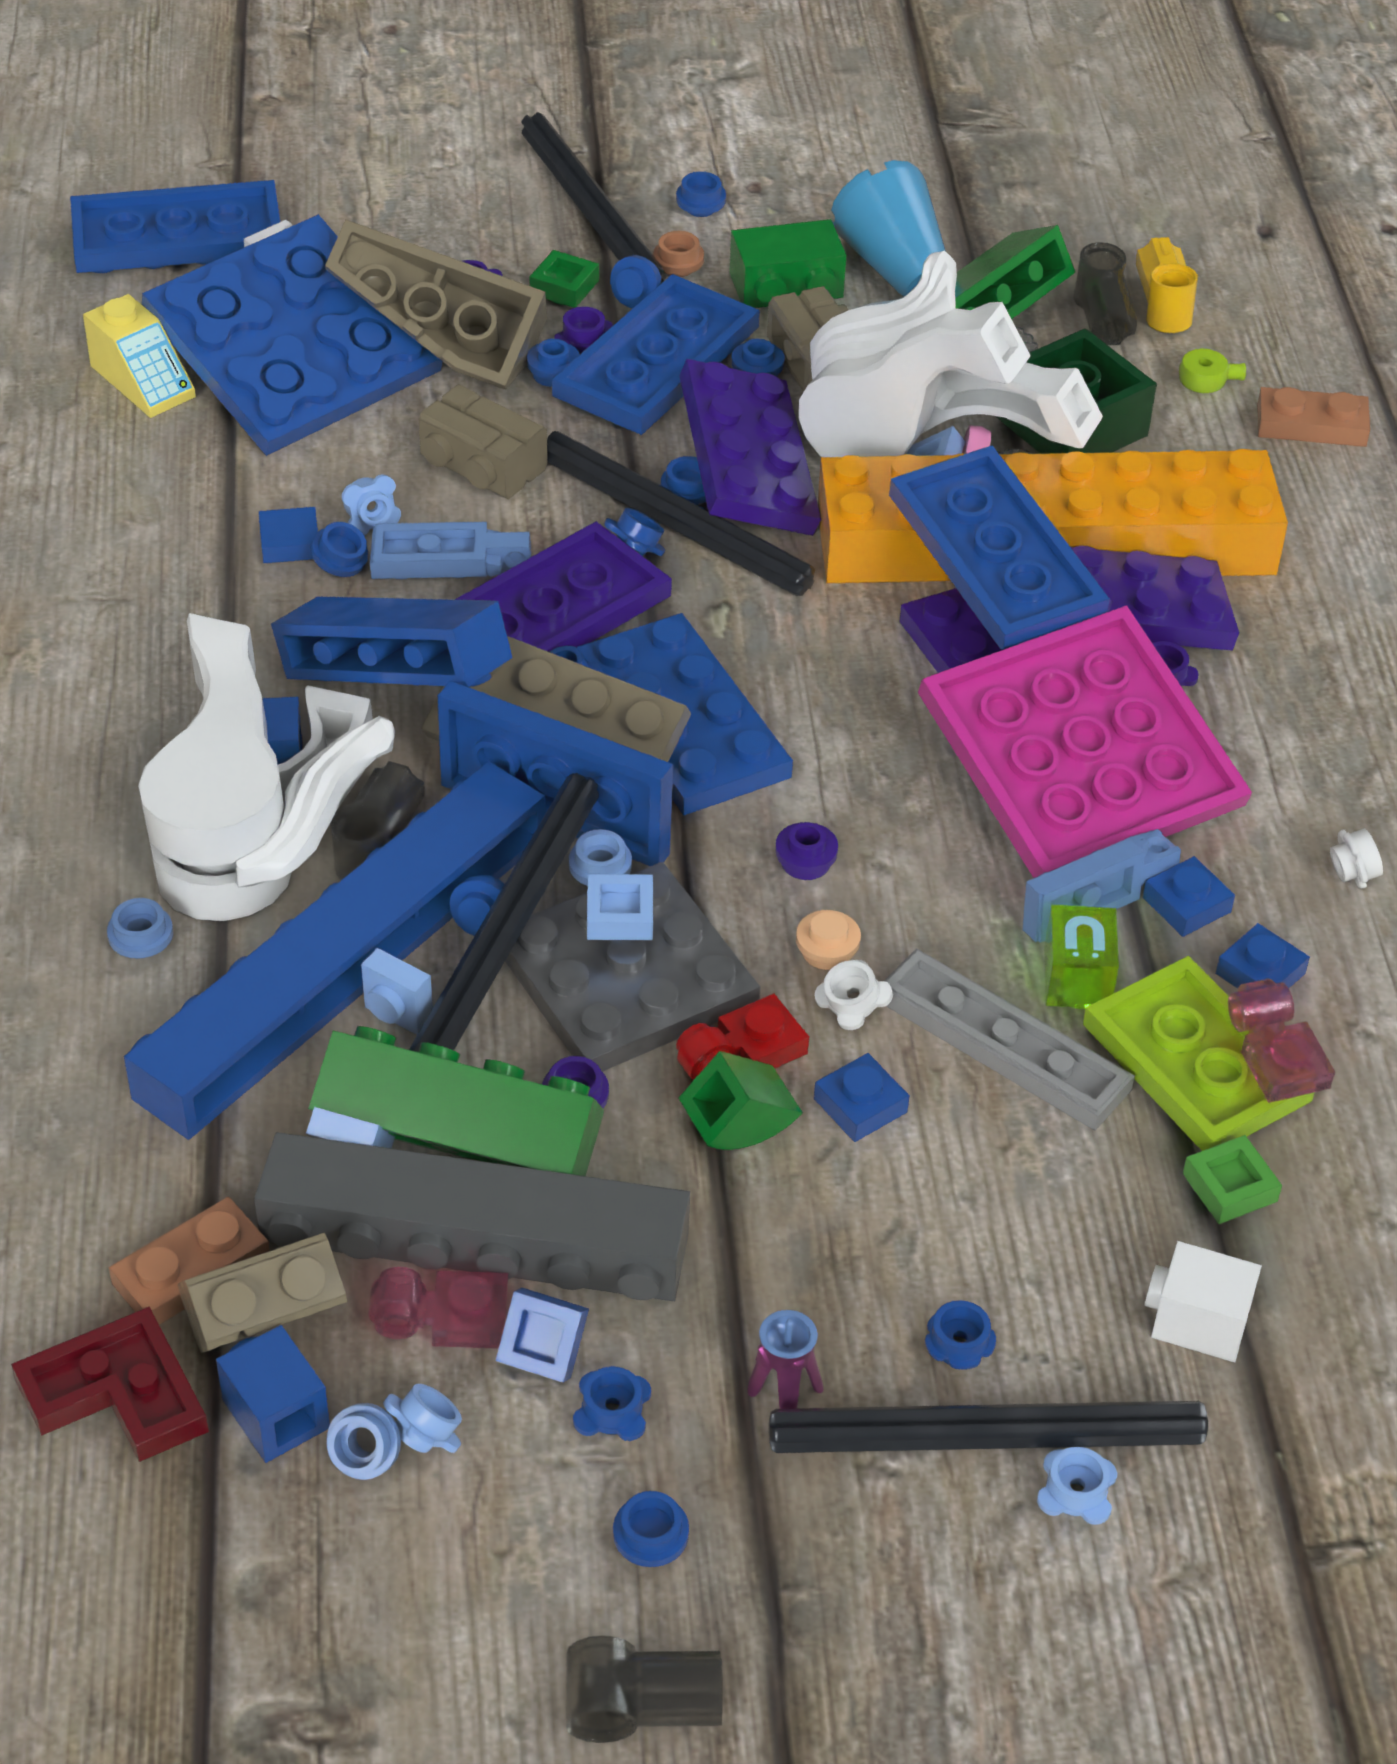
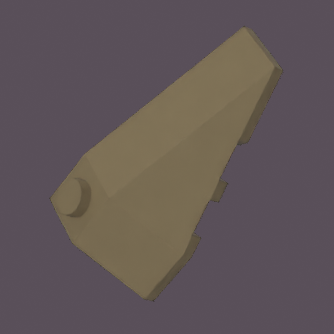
M345 219L325 265L329 273L454 371L505 390L526 367L528 351L536 345L547 319L545 291Z

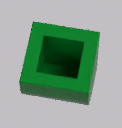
M722 1051L716 1054L678 1097L707 1146L722 1150L741 1149L761 1143L783 1131L803 1113L773 1065Z

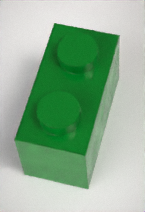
M831 219L731 230L729 273L740 302L754 308L768 307L772 297L794 292L797 296H800L803 290L822 286L828 290L833 299L844 297L847 255Z

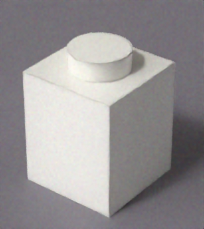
M1177 1241L1170 1267L1156 1265L1148 1289L1145 1306L1157 1309L1151 1338L1235 1363L1262 1265Z

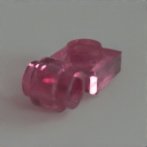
M1266 978L1241 984L1238 992L1229 995L1228 1011L1233 1026L1238 1032L1249 1031V1034L1245 1035L1241 1053L1268 1103L1331 1088L1335 1070L1308 1022L1304 1021L1287 1026L1284 1024L1293 1019L1295 1011L1292 994L1285 983H1275L1272 979Z
M391 1267L382 1271L379 1278L371 1286L368 1315L375 1324V1330L387 1338H409L417 1332L418 1328H423V1325H432L433 1347L499 1349L506 1323L508 1273L437 1271L435 1291H428L426 1285L422 1282L420 1274L415 1270L406 1267Z

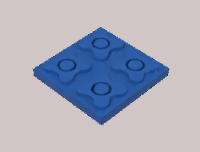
M319 214L142 293L141 305L159 319L171 344L266 456L441 371L442 360L326 270V262L338 236Z

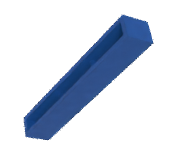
M489 761L470 777L458 781L449 794L428 811L416 815L407 828L383 847L374 849L360 866L340 882L328 886L320 898L298 916L282 923L275 934L248 956L241 957L235 961L228 972L201 994L194 995L188 999L180 1011L152 1034H146L134 1044L131 1051L124 1055L131 1099L187 1140H190L364 993L361 964L376 948L400 960L405 959L453 918L450 911V897L461 881L479 875H490L500 879L513 868L546 814L545 795Z

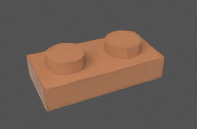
M1291 387L1280 389L1260 388L1257 403L1258 437L1367 447L1370 434L1368 396H1357L1346 392L1301 391Z
M228 1196L108 1268L112 1285L130 1307L137 1312L150 1306L160 1325L185 1310L178 1283L269 1252L270 1250L265 1236Z

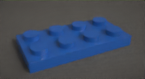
M274 180L70 196L74 259L77 273H108L113 270L144 267L159 269L168 265L191 263L206 265L244 248V238L280 222Z
M672 274L552 379V396L642 435L684 397L679 375L686 359L705 363H721L737 346L759 328L760 310Z
M993 445L891 478L889 496L1001 650L1107 613L1110 598Z
M683 613L577 647L588 663L596 662L600 665L602 673L688 707L691 716L668 761L673 764L672 800L683 816L792 778V758Z
M449 681L437 695L441 786L452 790L458 781L470 777L489 761L545 795V808L547 812L566 777L572 773H578L584 777L592 778L597 783L599 798L576 838L592 830L612 831L623 839L631 852L632 860L648 866H653L660 862L664 863L670 855L672 763L453 681Z

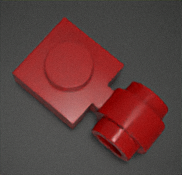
M775 993L718 1017V1027H709L706 1023H698L686 1029L676 1043V1049L678 1050L677 1060L692 1081L719 1051L770 1064L775 1069L807 1055L810 1036Z

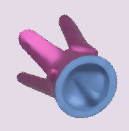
M781 1310L766 1317L759 1330L761 1344L758 1346L755 1359L756 1364L749 1380L748 1395L755 1397L760 1393L773 1368L777 1371L780 1409H795L798 1406L800 1379L804 1367L816 1393L824 1391L813 1352L818 1337L817 1329L808 1316L794 1310Z

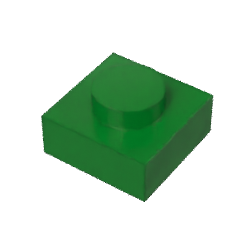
M552 250L529 276V286L545 291L547 300H551L559 305L576 308L599 282V263Z

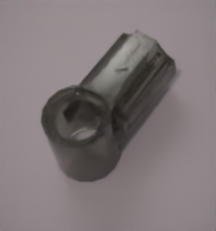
M1097 242L1085 246L1080 252L1073 299L1078 306L1084 309L1090 332L1107 345H1120L1125 338L1134 335L1137 328V317L1124 276L1126 255L1123 250L1113 244Z
M388 761L386 766L375 768L353 804H348L335 813L330 825L336 875L340 880L360 866L374 849L383 847L402 832L425 796L424 782L418 779L408 766Z
M612 1636L587 1637L576 1641L568 1647L566 1652V1728L568 1733L575 1738L586 1742L608 1743L628 1738L636 1732L637 1727L722 1726L723 1675L720 1651L636 1652L635 1646L630 1642Z

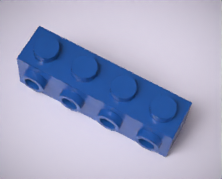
M317 596L271 623L286 679L407 684L416 686H446L449 681H453L466 687H473L490 680L493 670L513 658L498 601Z

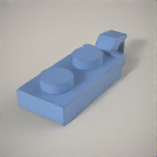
M487 522L375 524L372 532L370 556L371 578H465L500 575L531 557L530 533L487 529Z
M1159 829L1131 836L1027 881L1022 930L1035 942L1039 941L1041 943L1064 933L1066 923L1074 917L1088 916L1096 919L1139 900L1141 887L1145 884L1146 880L1179 864L1181 849L1163 836Z

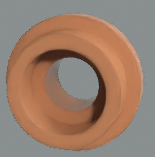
M671 231L662 235L659 239V244L653 251L654 257L668 275L674 274L679 277H685L699 270L704 264V250L700 246L699 239L694 234L686 231Z

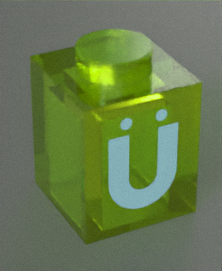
M1051 904L1044 945L1046 1006L1085 1009L1087 1006L1114 993L1119 969L1116 908Z

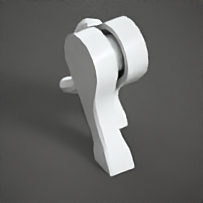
M946 251L935 252L927 257L923 263L922 275L917 286L906 296L897 300L875 302L850 309L832 317L817 331L810 342L813 380L807 385L799 399V421L806 439L821 457L904 455L922 433L946 420L974 414L1004 417L1030 428L1050 441L1075 448H1083L1103 416L1079 369L1044 368L1027 363L1030 354L1003 302H990L972 310L955 308L956 262Z
M189 613L187 626L195 682L203 695V702L198 714L187 728L172 739L144 767L138 787L160 895L174 910L192 918L227 921L250 916L273 904L288 887L291 873L316 851L336 811L365 769L376 758L392 751L395 729L393 723L385 717L378 716L374 719L372 718L371 700L369 698L307 685L305 696L311 739L302 751L285 763L277 765L276 755L268 743L263 700L255 678L256 666L250 628L243 624Z

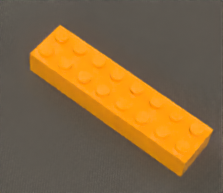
M1267 450L1069 452L1056 454H1027L1018 452L999 454L1070 547L1089 546L1099 550L1120 552L1144 551L1152 555L1183 558L1198 556L1206 560L1217 561L1222 576L1277 575L1288 521ZM966 453L932 456L904 454L900 456L859 457L847 455L843 457H821L818 508L821 516L819 528L826 583L951 581L889 496L891 478Z

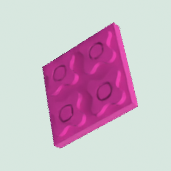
M1127 605L923 678L918 690L919 696L1033 878L1131 836L1159 829L1163 836H1170L1244 807L1252 795V791Z

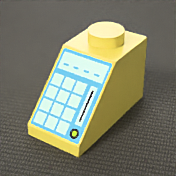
M126 294L120 298L111 299L104 305L83 314L91 367L147 416L152 418L196 397L195 388L161 322L131 295Z

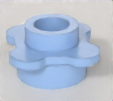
M384 474L376 476L375 479L365 477L354 481L343 490L341 498L344 508L350 516L348 523L358 528L364 536L375 524L399 522L401 511L395 506L392 494L396 488L394 480ZM372 501H375V508L372 510H368V504Z
M415 1384L404 1399L394 1394H389L384 1400L383 1405L385 1409L397 1418L396 1424L400 1431L401 1440L412 1449L427 1453L432 1447H441L451 1453H455L461 1446L460 1439L453 1433L461 1423V1414L456 1406L436 1389L424 1384Z
M1070 1447L1064 1450L1057 1449L1049 1452L1044 1458L1043 1468L1048 1474L1047 1483L1044 1488L1039 1490L1037 1496V1503L1040 1509L1050 1516H1058L1061 1513L1081 1516L1087 1523L1092 1525L1102 1524L1107 1521L1112 1510V1506L1107 1500L1108 1488L1117 1479L1115 1466L1097 1452L1085 1447ZM1078 1484L1083 1486L1084 1489L1082 1491H1075L1070 1485Z

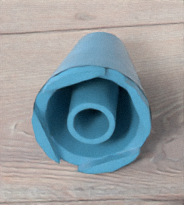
M892 160L884 162L887 170L871 175L869 170L866 169L857 174L841 189L833 202L831 211L835 216L833 225L837 234L904 297L917 286L922 275L923 263L932 253L946 250L924 176L919 168L910 162Z

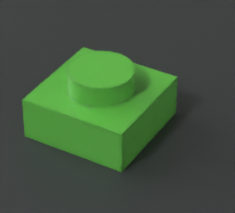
M1246 1135L1186 1157L1183 1175L1218 1224L1278 1202L1282 1184Z

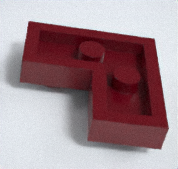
M150 1306L11 1364L15 1381L41 1436L112 1406L138 1461L141 1462L209 1432L206 1414Z

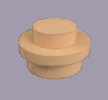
M834 910L815 911L805 916L798 924L796 944L804 959L818 969L830 970L841 962L851 960L860 947L861 932L858 924L850 916Z

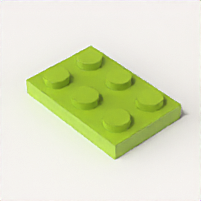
M1189 955L1085 1008L1083 1026L1126 1071L1135 1075L1134 1080L1202 1151L1244 1135L1247 1137L1313 1101L1317 1084Z

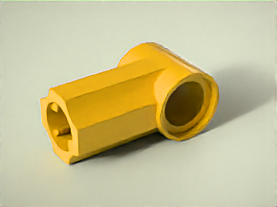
M1169 237L1151 238L1145 247L1137 250L1136 267L1148 302L1146 322L1150 327L1160 332H1183L1189 329L1193 322L1198 274L1194 269L1186 266L1181 248L1174 246Z

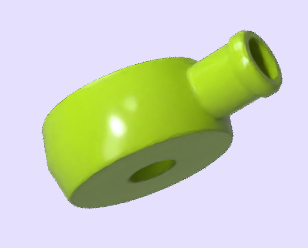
M1200 348L1191 350L1183 356L1179 365V379L1181 383L1189 390L1198 393H1213L1223 388L1227 380L1244 381L1246 377L1245 363H1228L1221 353L1211 349Z

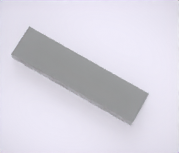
M917 948L884 980L890 984L893 991V998L887 1005L888 1008L1095 1131L1132 1091L1135 1075Z

